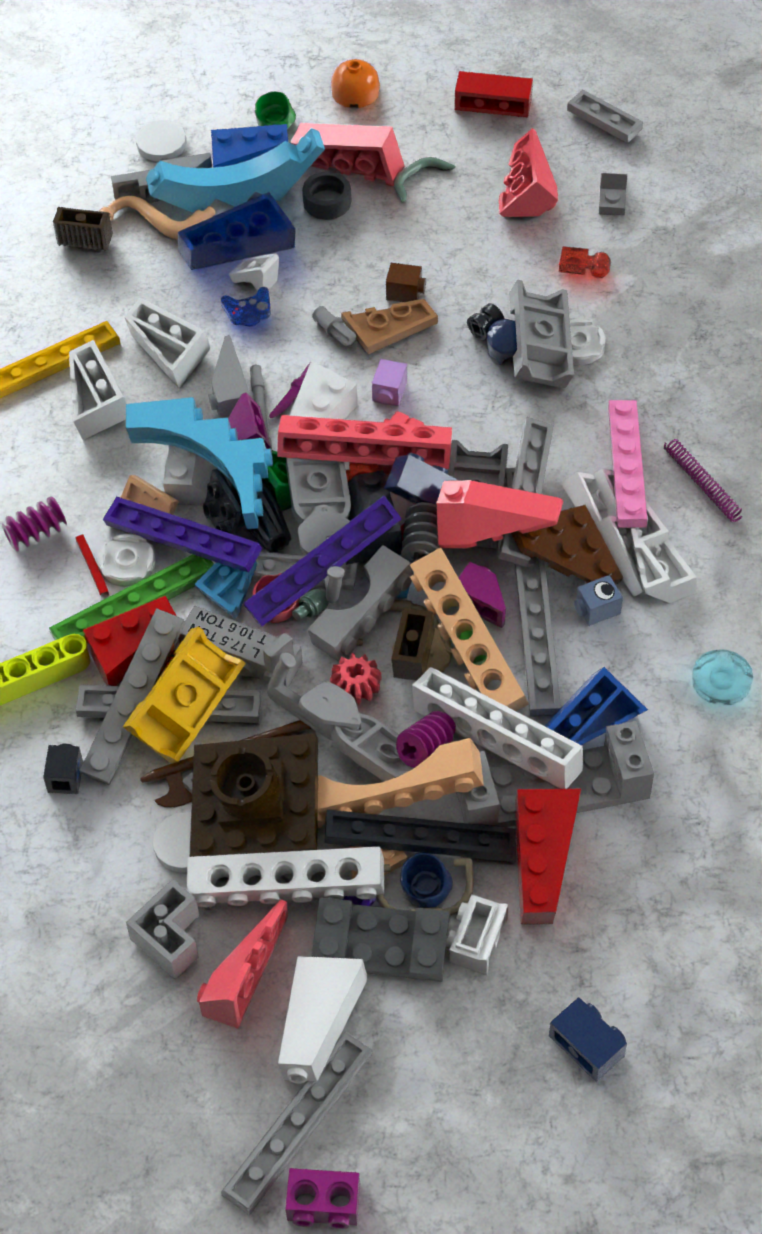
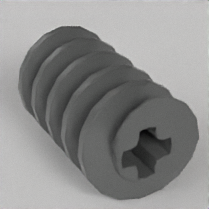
M416 503L406 510L401 557L409 561L410 564L438 549L437 505Z

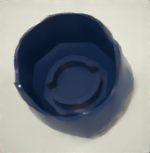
M498 320L490 325L487 332L488 354L499 365L505 359L513 357L517 351L516 323L514 320Z
M417 853L405 861L400 872V884L406 899L418 907H437L447 898L452 890L453 880L450 872L439 858L431 854Z

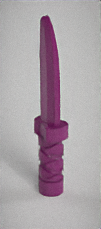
M310 363L301 373V376L293 380L290 390L269 414V418H275L282 414L297 398Z

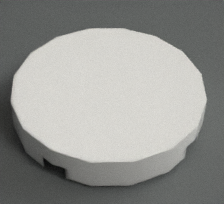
M158 120L146 124L139 130L136 135V145L139 154L148 160L159 162L165 158L174 159L181 155L186 148V134L177 123Z
M585 319L570 320L573 365L583 366L592 364L600 359L604 353L606 340L603 330Z
M122 534L113 537V541L101 546L97 555L98 567L104 579L119 586H131L149 577L156 565L155 551L152 545L145 538L134 534Z
M191 812L176 813L165 818L157 826L153 835V849L159 863L168 870L178 873L187 872L188 857L190 856Z

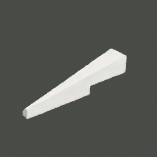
M601 469L595 474L575 473L560 484L575 507L586 505L623 576V582L632 596L636 598L644 595L642 582L638 576L640 574L638 563L635 564L633 556L635 550L630 528H617L613 471Z
M646 502L647 527H630L645 594L668 603L696 594V575L669 541V531Z

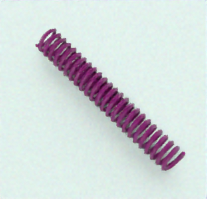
M673 439L666 448L667 443L665 442L664 450L672 456L677 464L693 479L721 512L727 516L730 522L740 520L742 516L735 520L732 519L741 513L742 508H739V505H736V502L730 499L731 496H728V493L719 486L717 481L708 474L699 462L697 463L695 457H692V454L686 451L687 449L684 448V445H681L678 439Z

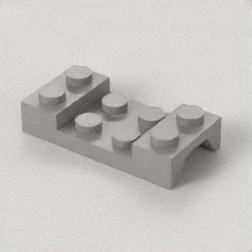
M517 280L509 293L510 314L515 315L517 351L513 356L514 378L566 388L574 376L567 290L561 289L548 296L527 292L523 281Z

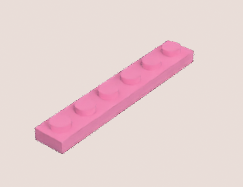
M609 400L608 414L617 528L647 527L637 400Z

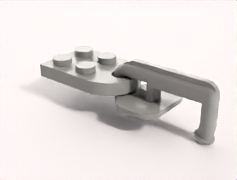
M286 458L292 512L296 521L300 524L297 531L299 546L305 554L311 552L350 522L348 517L351 501L344 462ZM334 566L327 570L328 576L324 579L326 599L330 603L338 601L342 577L345 575L344 569Z
M287 652L280 655V660L267 686V694L272 701L327 739L332 740L342 753L354 760L357 765L364 767L380 778L382 782L399 777L414 769L407 766L398 756L396 740L399 734L377 719L359 713L354 697L339 686L322 682L302 696L283 684L290 668L296 666V660Z

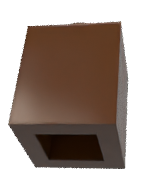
M391 262L386 278V300L398 302L418 300L419 295L424 294L426 289V278H422V266Z

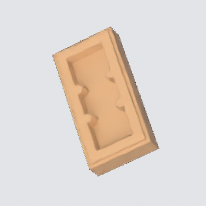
M136 475L129 476L120 497L172 515L179 502Z

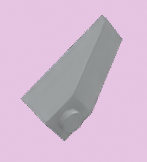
M230 335L224 337L211 381L213 393L208 394L211 409L217 410L219 418H229L241 394L246 392L250 396Z

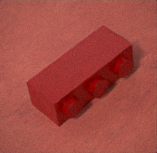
M459 71L455 88L454 110L528 118L532 101L533 78Z

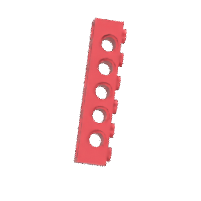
M281 415L278 429L277 457L393 465L396 457L414 453L425 459L424 462L431 466L436 465L449 469L452 427Z

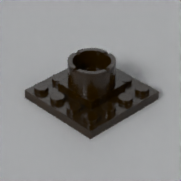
M316 733L194 745L189 857L317 850L318 737Z

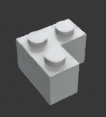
M172 879L126 921L130 940L175 980L199 958L195 940L184 931L199 916L196 898Z

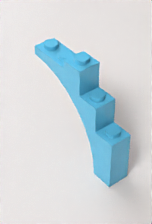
M194 397L126 404V429L131 443H156L175 446L195 453L212 463L227 477L236 490L241 501L246 528H258V517L263 516L262 500L257 499V492L262 491L261 478H268V466H273L271 449H266L263 438L238 440L236 428H231L228 417L203 420L202 409L196 407Z

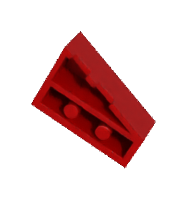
M166 595L83 629L88 651L106 686H117L123 680L156 608L177 616Z

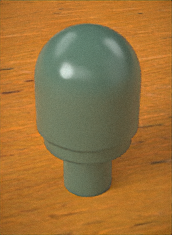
M313 589L304 595L299 601V607L292 611L293 617L300 621L305 616L309 618L315 617L324 611L329 604L325 591Z

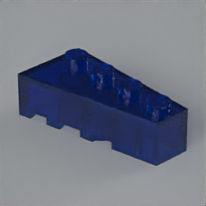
M270 192L179 231L178 252L189 268L195 270L295 248L296 228Z

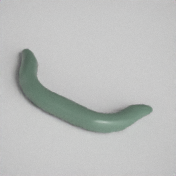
M436 157L421 158L397 174L394 179V188L401 202H405L407 192L403 183L407 178L425 167L452 170L456 166Z

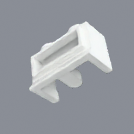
M472 894L468 903L462 902L457 914V921H460L457 931H450L446 942V949L450 950L449 962L487 975L492 949L497 947L502 923L506 924L508 919L509 904L496 903ZM474 913L488 917L476 949L462 944Z

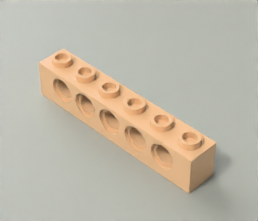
M440 547L411 563L410 566L414 574L410 576V579L418 592L424 590L428 598L423 600L428 611H432L433 615H438L441 623L437 627L444 640H452L455 647L450 651L458 665L464 663L469 672L464 674L470 687L474 690L478 688L480 693L514 711L529 705L522 689L442 548ZM436 583H445L444 588L441 590H432ZM450 607H459L458 612L454 615H446V611ZM464 631H473L469 639H459ZM477 656H487V659L483 664H473V661ZM491 681H501L499 688L495 690L487 689V685Z

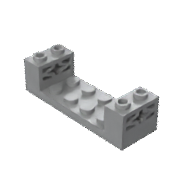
M637 721L606 726L604 746L583 750V771L567 788H581L576 813L650 799L654 771ZM479 751L484 786L473 788L469 792H456L464 823L510 827L516 825L515 799L517 789L560 788L515 764L489 768L485 751Z

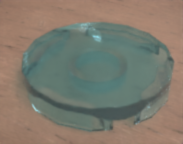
M725 649L704 653L695 662L692 671L694 689L700 697L713 704L718 702L724 703V705H733L742 701L749 694L753 682L752 668L747 660L738 653Z

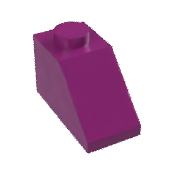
M246 392L241 394L228 418L231 428H236L238 440L263 438L266 449H269L271 445L260 406Z
M469 562L458 577L480 617L503 628L505 625L506 607L496 574L492 573L487 567Z

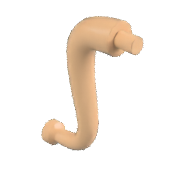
M136 196L120 197L108 207H102L99 210L100 212H109L110 220L112 221L114 214L125 207L133 208L159 232L177 240H186L201 234L211 226L210 219L216 214L215 210L208 206L204 211L196 210L184 221H175L161 213L146 200Z

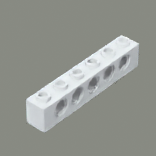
M430 667L412 685L415 711L424 716L438 710L447 713L456 723V733L465 738H471L474 743L556 787L567 789L583 771V746L442 672Z
M380 847L188 857L187 891L196 898L197 906L204 908L213 907L215 903L226 902L233 906L246 905L247 901L276 904L279 900L284 899L305 903L311 901L312 897L342 900L344 896H357L360 899H373L376 895L384 894V857ZM354 870L358 872L357 876L352 880L342 879L347 871ZM315 873H325V877L321 881H310ZM284 874L293 875L290 882L286 884L278 883L280 877ZM255 875L261 876L257 884L247 885L250 877ZM222 877L229 878L225 886L215 887L218 879Z

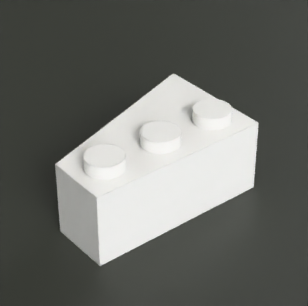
M141 297L124 316L133 338L178 388L182 386L211 349L204 330Z
M94 340L70 351V379L73 389L71 395L74 405L73 422L82 440H85L125 420L127 403Z
M311 361L290 416L345 420L358 405L357 384Z

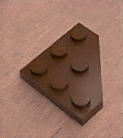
M586 505L562 510L555 526L524 534L519 531L511 533L522 554L531 559L535 556L549 563V568L569 577L572 574L586 581L585 584L609 575L615 585L619 584L623 579Z

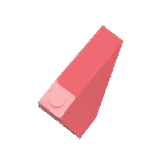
M532 128L513 146L508 164L512 169L503 182L507 186L506 191L500 193L498 200L499 214L502 217L541 216L546 210L550 211L553 209L558 201L556 182L537 132Z
M471 480L444 481L436 503L438 545L441 548H471L477 546L478 541L485 539L501 540L504 534L516 531L524 534L555 526L559 519L563 500L558 497Z
M280 900L212 973L208 984H202L198 992L197 1002H199L203 1017L239 1029L288 918L287 901Z

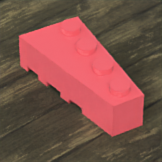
M300 123L290 141L291 144L297 145L299 140L313 128L320 132L325 150L312 163V167L324 170L332 167L340 171L341 174L349 176L351 172L364 175L365 180L373 182L377 178L385 180L386 185L394 186L395 177L404 168V162L393 127Z

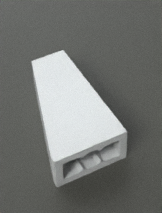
M297 957L278 1061L284 1080L297 1084H302L306 1081H318L367 982V973L363 959Z

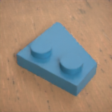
M255 561L250 572L247 573L216 562L195 583V586L201 593L235 619L239 615L258 563Z

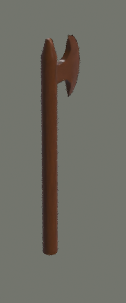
M298 720L242 740L292 736L312 728L303 721ZM194 756L154 769L140 778L142 783L167 780L169 791L166 795L154 800L158 805L178 807L192 802V793L184 787L181 773L193 769Z

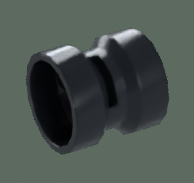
M488 303L481 308L480 313H475L467 319V326L477 339L485 340L490 325L505 318L496 305Z

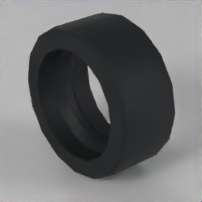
M330 171L318 172L311 175L304 182L302 188L303 204L305 210L311 216L324 220L335 219L344 215L350 209L352 202L351 186L343 175ZM324 190H332L341 194L340 197L329 201L318 200L313 197L314 194Z

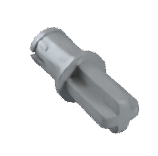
M319 306L314 310L312 314L313 320L325 329L328 336H334L344 346H352L357 338L356 334L344 325L342 318L335 317L324 306Z

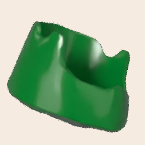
M270 91L257 99L255 116L258 126L287 124L288 129L295 122L296 113L284 93Z

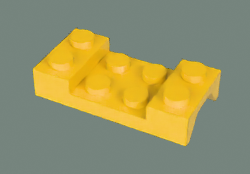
M199 626L190 629L174 652L176 655L145 700L139 702L123 725L124 729L170 763L179 762L246 664L241 659L226 654L209 641L204 630Z

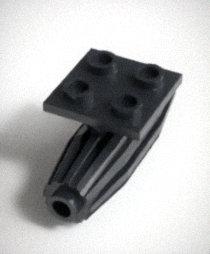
M216 468L212 470L210 482L207 484V495L203 503V512L206 518L211 520L215 529L236 535L241 527L244 525L246 527L241 501L227 477ZM261 478L262 491L257 492V499L262 500L263 516L258 517V528L247 530L266 551L275 553L288 546L292 538L282 509L263 478Z

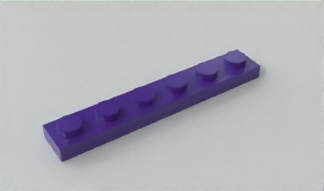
M117 496L103 518L107 526L247 573L250 572L262 551V547L258 542Z
M382 496L245 601L243 605L259 626H264L328 576L327 570L329 568L342 566L402 518L386 497Z

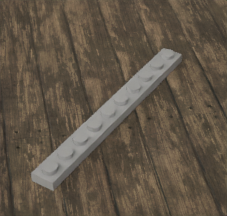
M506 468L507 488L512 487L515 468ZM534 556L532 559L530 558L526 567L515 564L530 716L555 715L561 709L546 568L545 561Z

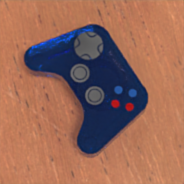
M260 287L254 296L240 300L227 295L222 296L221 307L234 325L255 326L260 320L267 319L271 315L269 289L267 287Z

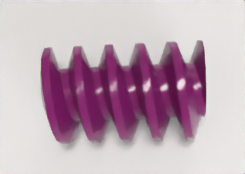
M52 496L48 497L47 506L42 501L37 502V511L32 506H28L26 508V515L22 511H17L16 520L11 516H7L5 518L6 526L1 522L5 536L16 552H19L18 542H22L26 547H29V537L32 536L37 542H40V532H43L49 538L51 537L50 527H53L59 533L61 532L60 523L63 522L67 525L65 516L55 498Z
M439 710L430 712L398 735L396 740L398 756L407 766L415 768L426 760L440 745L453 742L456 723L445 712Z

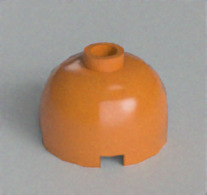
M352 59L342 62L336 67L331 78V91L333 99L338 104L349 108L350 104H358V108H362L378 99L380 82L377 71L370 63L364 60Z

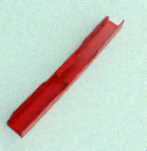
M84 535L76 536V542L92 574L99 594L107 592L109 595L107 586Z

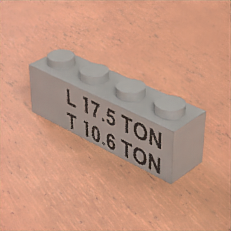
M194 605L179 635L180 644L190 629L199 626L204 630L207 639L226 654L239 658L246 663L240 671V675L257 678L268 685L272 673L265 668L263 650L278 637ZM294 643L293 657L296 660V666L288 671L283 683L287 687L290 686L303 663L301 646Z

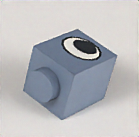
M609 575L579 586L574 606L577 614L580 617L583 616L590 626L620 615L623 597Z

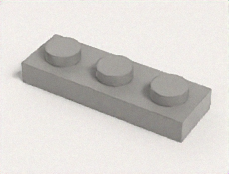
M583 89L567 104V111L626 143L643 129V121Z

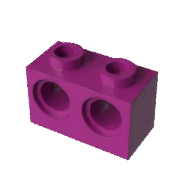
M289 1168L285 1207L287 1221H293L294 1225L301 1227H310L314 1223L328 1224L329 1227L334 1229H346L349 1225L357 1226L360 1174L358 1172ZM302 1194L314 1196V1200L307 1205L299 1204L296 1201ZM338 1196H345L350 1200L343 1207H336L331 1202Z

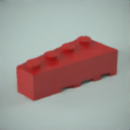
M581 788L517 789L515 819L520 924H553Z

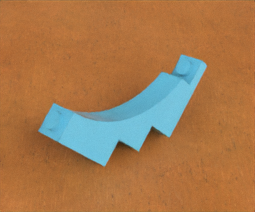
M311 128L299 140L297 145L284 141L263 155L234 165L216 168H190L169 164L160 160L148 172L146 181L150 196L192 213L198 209L204 211L215 199L241 209L254 192L280 201L325 148L320 132Z

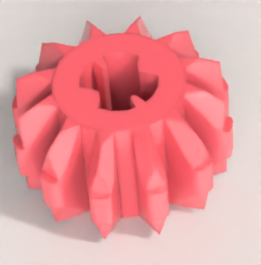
M352 653L350 659L341 656L339 664L333 665L330 683L339 686L352 695L358 705H360L362 698L371 702L373 693L379 692L380 681L382 680L381 672L377 669L375 660L368 661L366 654L361 658H356L354 653Z

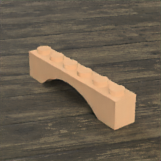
M471 738L443 744L414 769L399 777L375 784L349 785L332 781L319 775L318 828L325 824L327 810L378 814L386 809L408 807L414 802L427 799L436 800L443 795L455 792H469L473 788L484 786L480 752Z

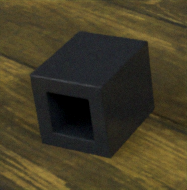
M66 743L48 745L43 775L48 793L79 794L82 775L80 768L83 764L79 746Z

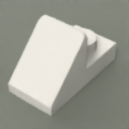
M275 253L244 258L232 270L229 276L234 283L251 282L259 295L264 296L277 282L279 257Z

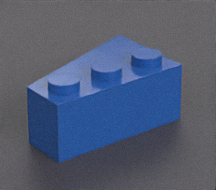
M287 124L211 130L213 168L251 160L274 149L284 141L288 142Z
M603 667L589 677L550 719L545 727L579 745H583L606 733V726L625 723L648 709Z

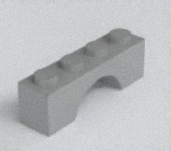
M382 546L364 566L370 583V588L365 598L357 605L348 609L334 610L326 608L307 629L312 644L338 662L341 656L349 655L354 650L357 640L364 633L372 630L378 617L383 612H387L400 592L407 590L412 583L410 576L413 575L410 562L385 546Z

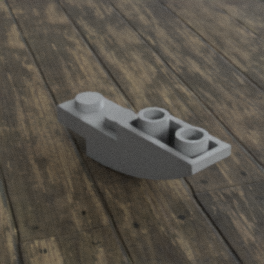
M210 153L161 160L182 167L212 168ZM150 170L111 176L115 200L123 196H136L146 200L148 203L161 201L150 196L146 181Z

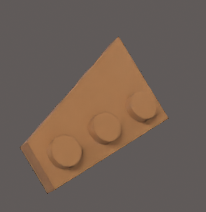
M425 299L392 304L391 308L376 310L375 307L366 308L364 313L351 314V311L341 313L344 324L356 334L357 341L368 355L438 323V315Z

